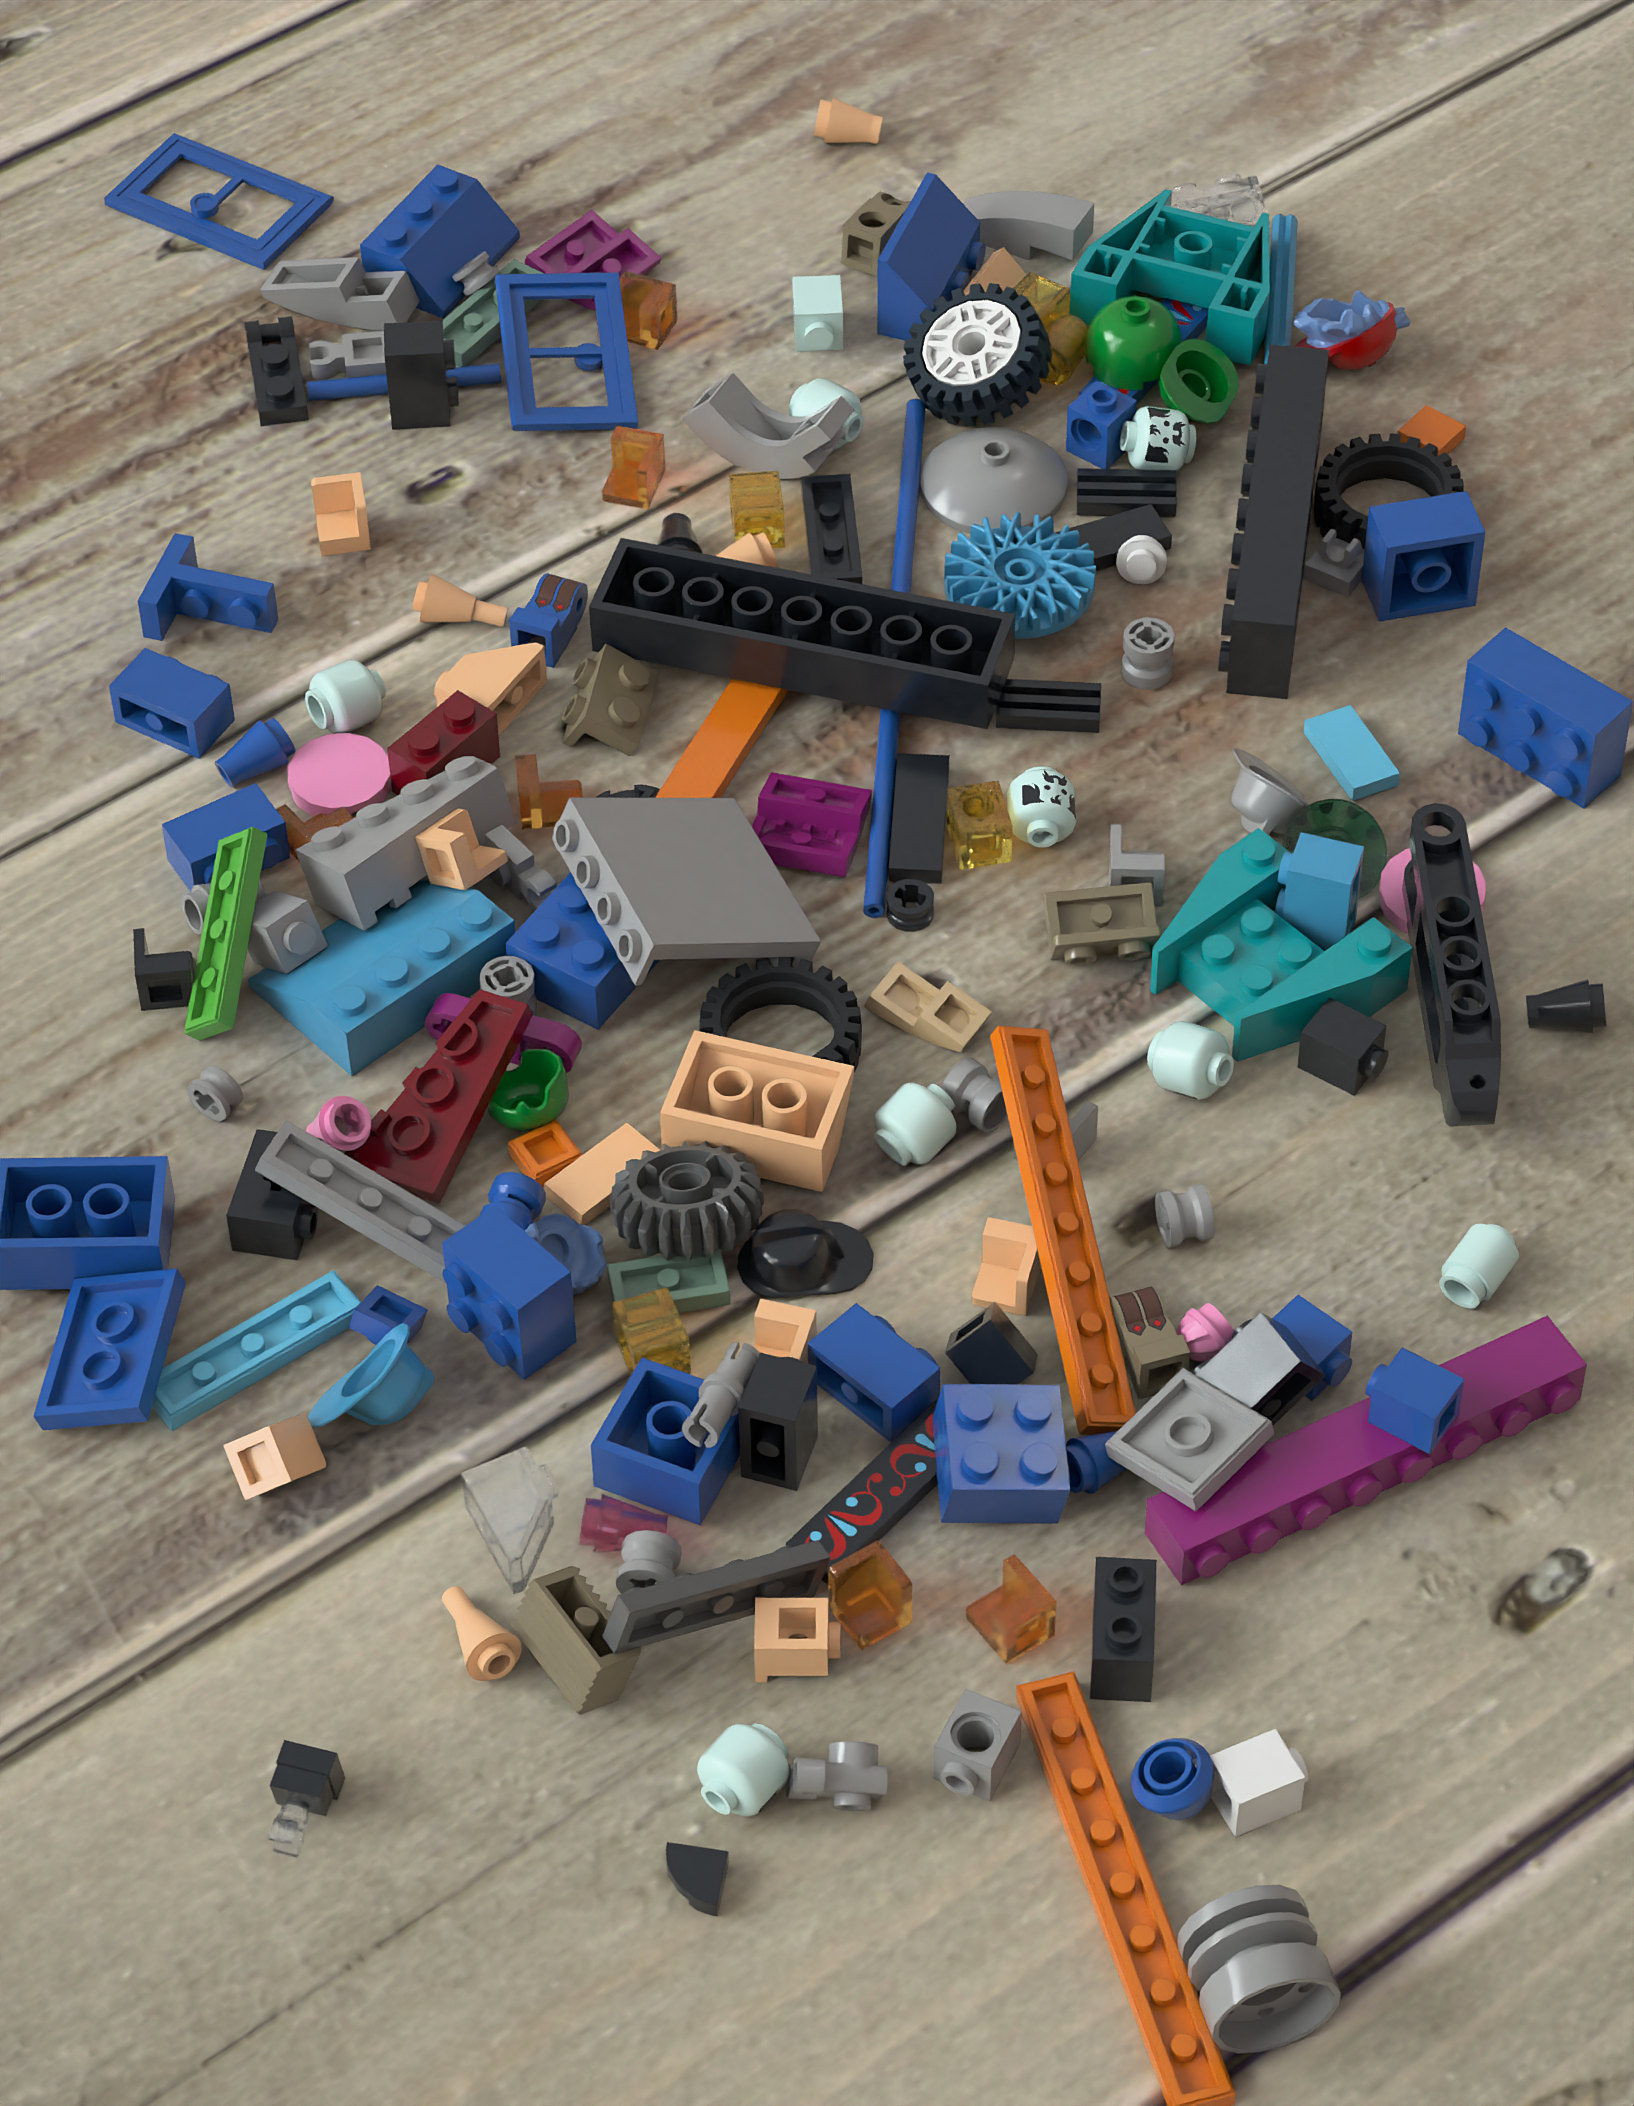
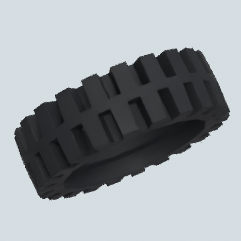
M1380 433L1369 434L1368 443H1365L1361 437L1351 439L1349 447L1343 443L1337 446L1334 455L1329 453L1323 461V466L1319 468L1314 496L1316 526L1320 527V534L1323 538L1330 529L1336 530V538L1347 543H1351L1356 538L1360 540L1362 549H1365L1368 516L1352 509L1340 497L1347 488L1363 481L1385 478L1408 482L1423 489L1430 497L1464 492L1463 479H1460L1461 472L1458 466H1452V458L1446 453L1438 456V447L1431 443H1428L1423 449L1420 448L1421 439L1410 436L1407 443L1400 442L1401 434L1390 433L1389 441H1382Z
M779 957L778 966L775 967L770 966L768 958L756 960V970L752 971L747 963L736 967L735 978L726 973L719 978L718 988L712 986L707 992L706 1002L702 1003L700 1010V1032L727 1037V1031L732 1023L751 1010L768 1005H796L817 1012L834 1029V1037L830 1044L812 1057L854 1066L855 1073L859 1064V1056H861L862 1024L860 1007H858L857 997L853 990L848 991L847 982L840 976L833 980L832 970L822 965L814 973L813 962L805 959L800 960L797 968L791 967V957Z

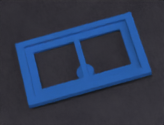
M173 133L105 196L104 201L108 207L265 270L332 205L334 197ZM181 157L232 177L215 195L210 193L195 195L190 200L192 213L143 194ZM243 182L295 203L258 239L205 219L216 215L219 211V205Z
M618 272L496 275L495 285L512 430L638 429L637 409ZM594 299L600 347L592 343H584L578 347L529 348L524 300ZM530 358H574L577 367L585 371L597 370L603 364L608 406L536 407Z

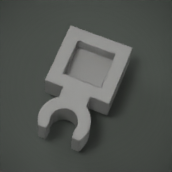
M384 330L343 334V344L335 345L329 341L309 343L313 379H328L335 376L338 372H346L347 378L386 374Z
M502 824L485 834L486 847L505 850L508 862L493 871L489 876L496 885L500 887L504 885L519 900L526 898L531 908L535 911L550 895L549 891L557 887V882L547 871L539 870L535 866L534 854Z

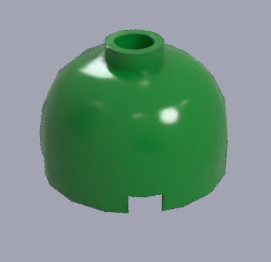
M1130 296L1113 300L1104 305L1091 321L1085 342L1086 363L1089 362L1093 366V375L1105 384L1114 388L1132 391L1143 390L1144 382L1154 381L1158 378L1160 382L1162 367L1172 351L1182 343L1178 321L1164 304L1151 298Z

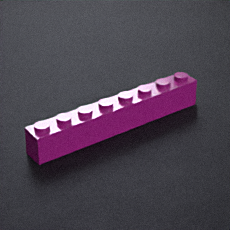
M1547 1315L1438 1365L1465 1380L1459 1415L1431 1454L1368 1423L1371 1397H1368L1262 1446L1197 1511L1189 1508L1164 1491L1148 1498L1144 1533L1181 1585L1200 1576L1203 1578L1214 1576L1222 1571L1230 1562L1250 1553H1263L1272 1548L1280 1539L1301 1529L1311 1530L1317 1528L1333 1514L1353 1505L1357 1507L1366 1505L1373 1501L1381 1492L1402 1482H1415L1436 1466L1451 1459L1461 1460L1467 1458L1481 1445L1501 1436H1514L1525 1429L1529 1423L1550 1413L1560 1414L1569 1410L1581 1399L1587 1364Z

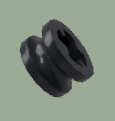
M903 879L890 886L886 897V917L889 923L896 929L904 932H915L929 926L934 918V892L927 883L918 879ZM906 903H914V908H906Z

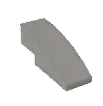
M1005 191L967 198L963 203L980 221L981 243H985V246L996 250L1004 247L1009 254L1029 261L1038 249L1073 260L1093 233L1094 203L1070 196L1038 191Z
M359 257L279 261L260 289L263 298L297 313L346 327L378 331L384 330L385 323L407 322L420 302L406 271L366 273Z

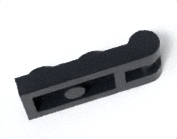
M292 316L278 317L277 323L259 325V320L244 322L260 426L308 421L307 402ZM281 342V344H271L267 346L262 345L266 343Z

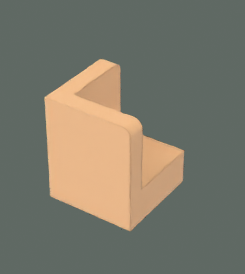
M360 472L313 478L311 486L321 556L371 550Z
M458 808L415 836L430 884L466 891L508 862L505 850L479 845L469 813L464 809Z
M990 1217L987 1218L982 1234V1263L972 1291L973 1305L987 1308L996 1302L1004 1312L1026 1316L1041 1269L1032 1226Z
M760 1299L754 1315V1347L759 1353L777 1357H793L808 1364V1342L817 1335L816 1310Z
M307 1413L270 1425L223 1445L245 1500L326 1468L325 1458Z

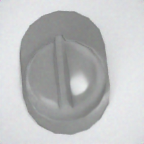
M1238 748L1233 750L1235 758L1241 765V770L1231 795V803L1241 813V824L1244 829L1253 832L1260 828L1267 835L1271 831L1278 834H1286L1296 825L1293 822L1294 818L1303 811L1305 814L1309 810L1317 812V809L1306 802L1294 785L1271 766L1244 750Z

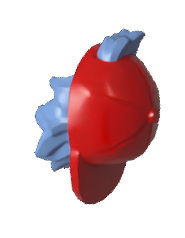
M1360 290L1354 293L1352 303L1350 304L1335 299L1319 298L1315 299L1311 305H1307L1303 311L1297 312V316L1294 317L1295 327L1304 332L1307 337L1300 340L1293 347L1329 350L1328 361L1342 370H1358L1374 365L1377 360L1388 353L1396 338L1397 330L1410 326V319L1406 316L1404 307L1394 308L1392 303L1384 300L1375 302Z

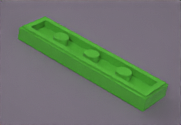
M250 827L230 835L218 842L184 1029L186 1035L199 1041L231 1030L234 1027L268 835L255 827Z

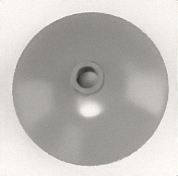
M1003 427L976 428L950 437L930 452L922 465L920 473V492L929 511L946 525L969 534L971 533L972 524L975 523L982 526L985 517L988 518L991 529L1000 527V517L1002 514H1006L1012 521L1016 512L1021 513V526L1033 527L1034 515H1039L1040 522H1042L1049 516L1053 517L1060 510L1065 501L1068 488L1066 467L1053 448L1028 433Z

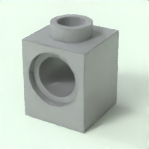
M965 1688L934 1746V1779L942 1782L948 1789L957 1794L965 1796L975 1795L990 1802L1021 1744L1022 1711ZM971 1747H978L984 1749L985 1751L969 1752L965 1749Z

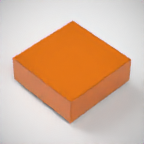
M1425 405L1398 430L1397 434H1401L1400 442L1407 443L1410 436L1421 439L1420 448L1422 449L1428 443L1438 447L1439 456L1443 453L1448 454L1465 439L1466 425Z
M556 1119L508 1142L509 1155L521 1172L534 1179L543 1188L545 1182L583 1155Z

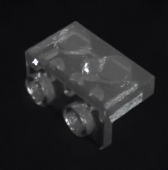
M1230 174L1218 178L1211 185L1197 187L1196 183H1184L1171 189V207L1253 227L1262 212L1267 213L1257 175L1241 178L1240 174Z

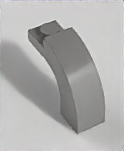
M732 373L708 388L682 420L707 446L734 465L770 478L794 479L808 476L817 471L838 445L839 440L845 435L846 430L842 425L855 410L840 396L808 416H787L764 405Z

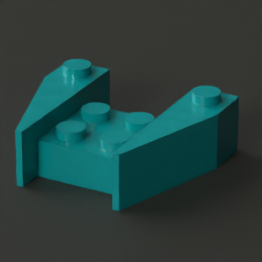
M1165 189L1086 248L1071 273L1069 321L1085 324L1090 327L1093 317L1104 305L1118 298L1135 296L1136 292L1140 291L1154 297L1169 298L1208 308L1206 341L1221 349L1232 363L1252 364L1266 337L1270 295L1269 214L1262 212L1255 226H1248L1171 207L1172 191Z
M1257 828L1218 856L1154 945L1152 952L1150 991L1157 995L1178 981L1234 1026L1232 1058L1237 1062L1300 1041L1301 1031L1329 997L1371 1017L1407 991L1413 949L1411 945L1374 917L1326 951H1323L1275 913V907L1281 888L1286 889L1285 884L1278 883V873L1284 852L1289 851L1260 828Z

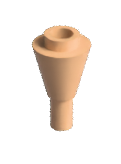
M431 573L428 583L419 581L413 602V610L421 612L420 623L471 622L476 620L504 627L508 614V607L477 600L476 596Z
M454 1586L449 1588L443 1594L442 1602L456 1621V1629L468 1674L478 1681H489L505 1676L513 1669L521 1655L522 1645L520 1640L483 1611L476 1608L462 1587Z

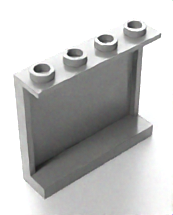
M569 798L560 820L555 824L552 836L555 847L562 855L577 886L584 894L598 923L605 931L619 960L623 963L635 985L643 984L654 960L769 957L775 967L778 966L779 957H791V967L797 968L801 959L812 961L821 943V940L735 798Z

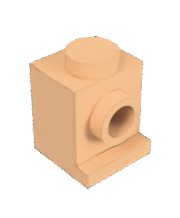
M755 1598V1682H768V1676H828V1659H840L841 1622H829L828 1598Z

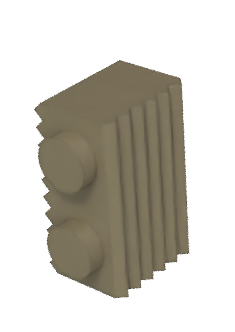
M570 1566L535 1578L527 1584L529 1588L524 1592L526 1596L520 1600L522 1604L517 1608L519 1612L514 1615L515 1620L510 1625L528 1647L530 1654L537 1659L559 1688L564 1699L581 1715L619 1700L640 1656L641 1648L638 1647L617 1654L613 1653L602 1637L612 1611L606 1610L607 1603L599 1601L600 1594L592 1592L594 1586L586 1584L587 1577L579 1575L580 1568Z

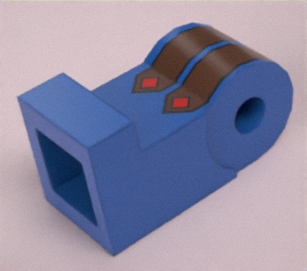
M549 573L544 574L540 578L534 595L526 607H517L509 619L511 647L529 644L534 637L543 636L546 640V666L554 668L578 629L577 625L584 614L588 599L587 585Z

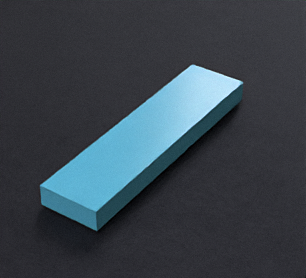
M334 1270L162 1368L152 1405L153 1409L167 1426L174 1431L349 1329L354 1310L361 1301Z

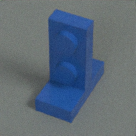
M174 533L137 601L143 637L163 641L177 614L272 633L279 620L274 583L198 568L194 537Z

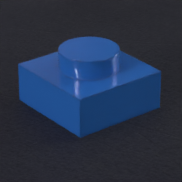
M377 1285L355 1308L348 1328L366 1336L369 1341L377 1345L394 1327L405 1323L410 1326V1335L406 1342L408 1344L422 1328L428 1309Z

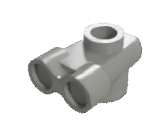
M835 1742L829 1744L828 1762H825L824 1759L795 1758L794 1764H788L790 1774L785 1784L787 1799L815 1800L816 1797L834 1798L835 1809L862 1811L871 1809V1799L880 1800L887 1793V1766H878V1745L873 1743Z

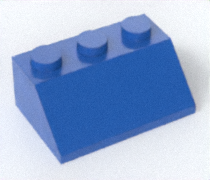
M437 164L360 244L361 260L366 273L406 271L420 300L416 308L444 319L466 296L463 293L464 284L460 281L455 282L452 276L465 264L485 251L489 255L487 262L493 267L518 241L520 231L476 178Z
M926 173L877 260V322L879 335L904 341L912 339L909 330L913 323L923 325L919 315L926 308L935 312L937 308L934 301L941 296L947 302L953 300L951 291L960 287L964 291L969 284L970 275L973 270L979 271L983 264L986 246L985 243L980 242V221L936 174Z

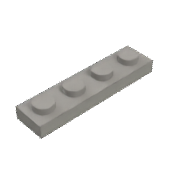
M286 1120L259 1159L255 1171L445 1282L442 1274L443 1269H445L442 1242L461 1230L465 1225Z

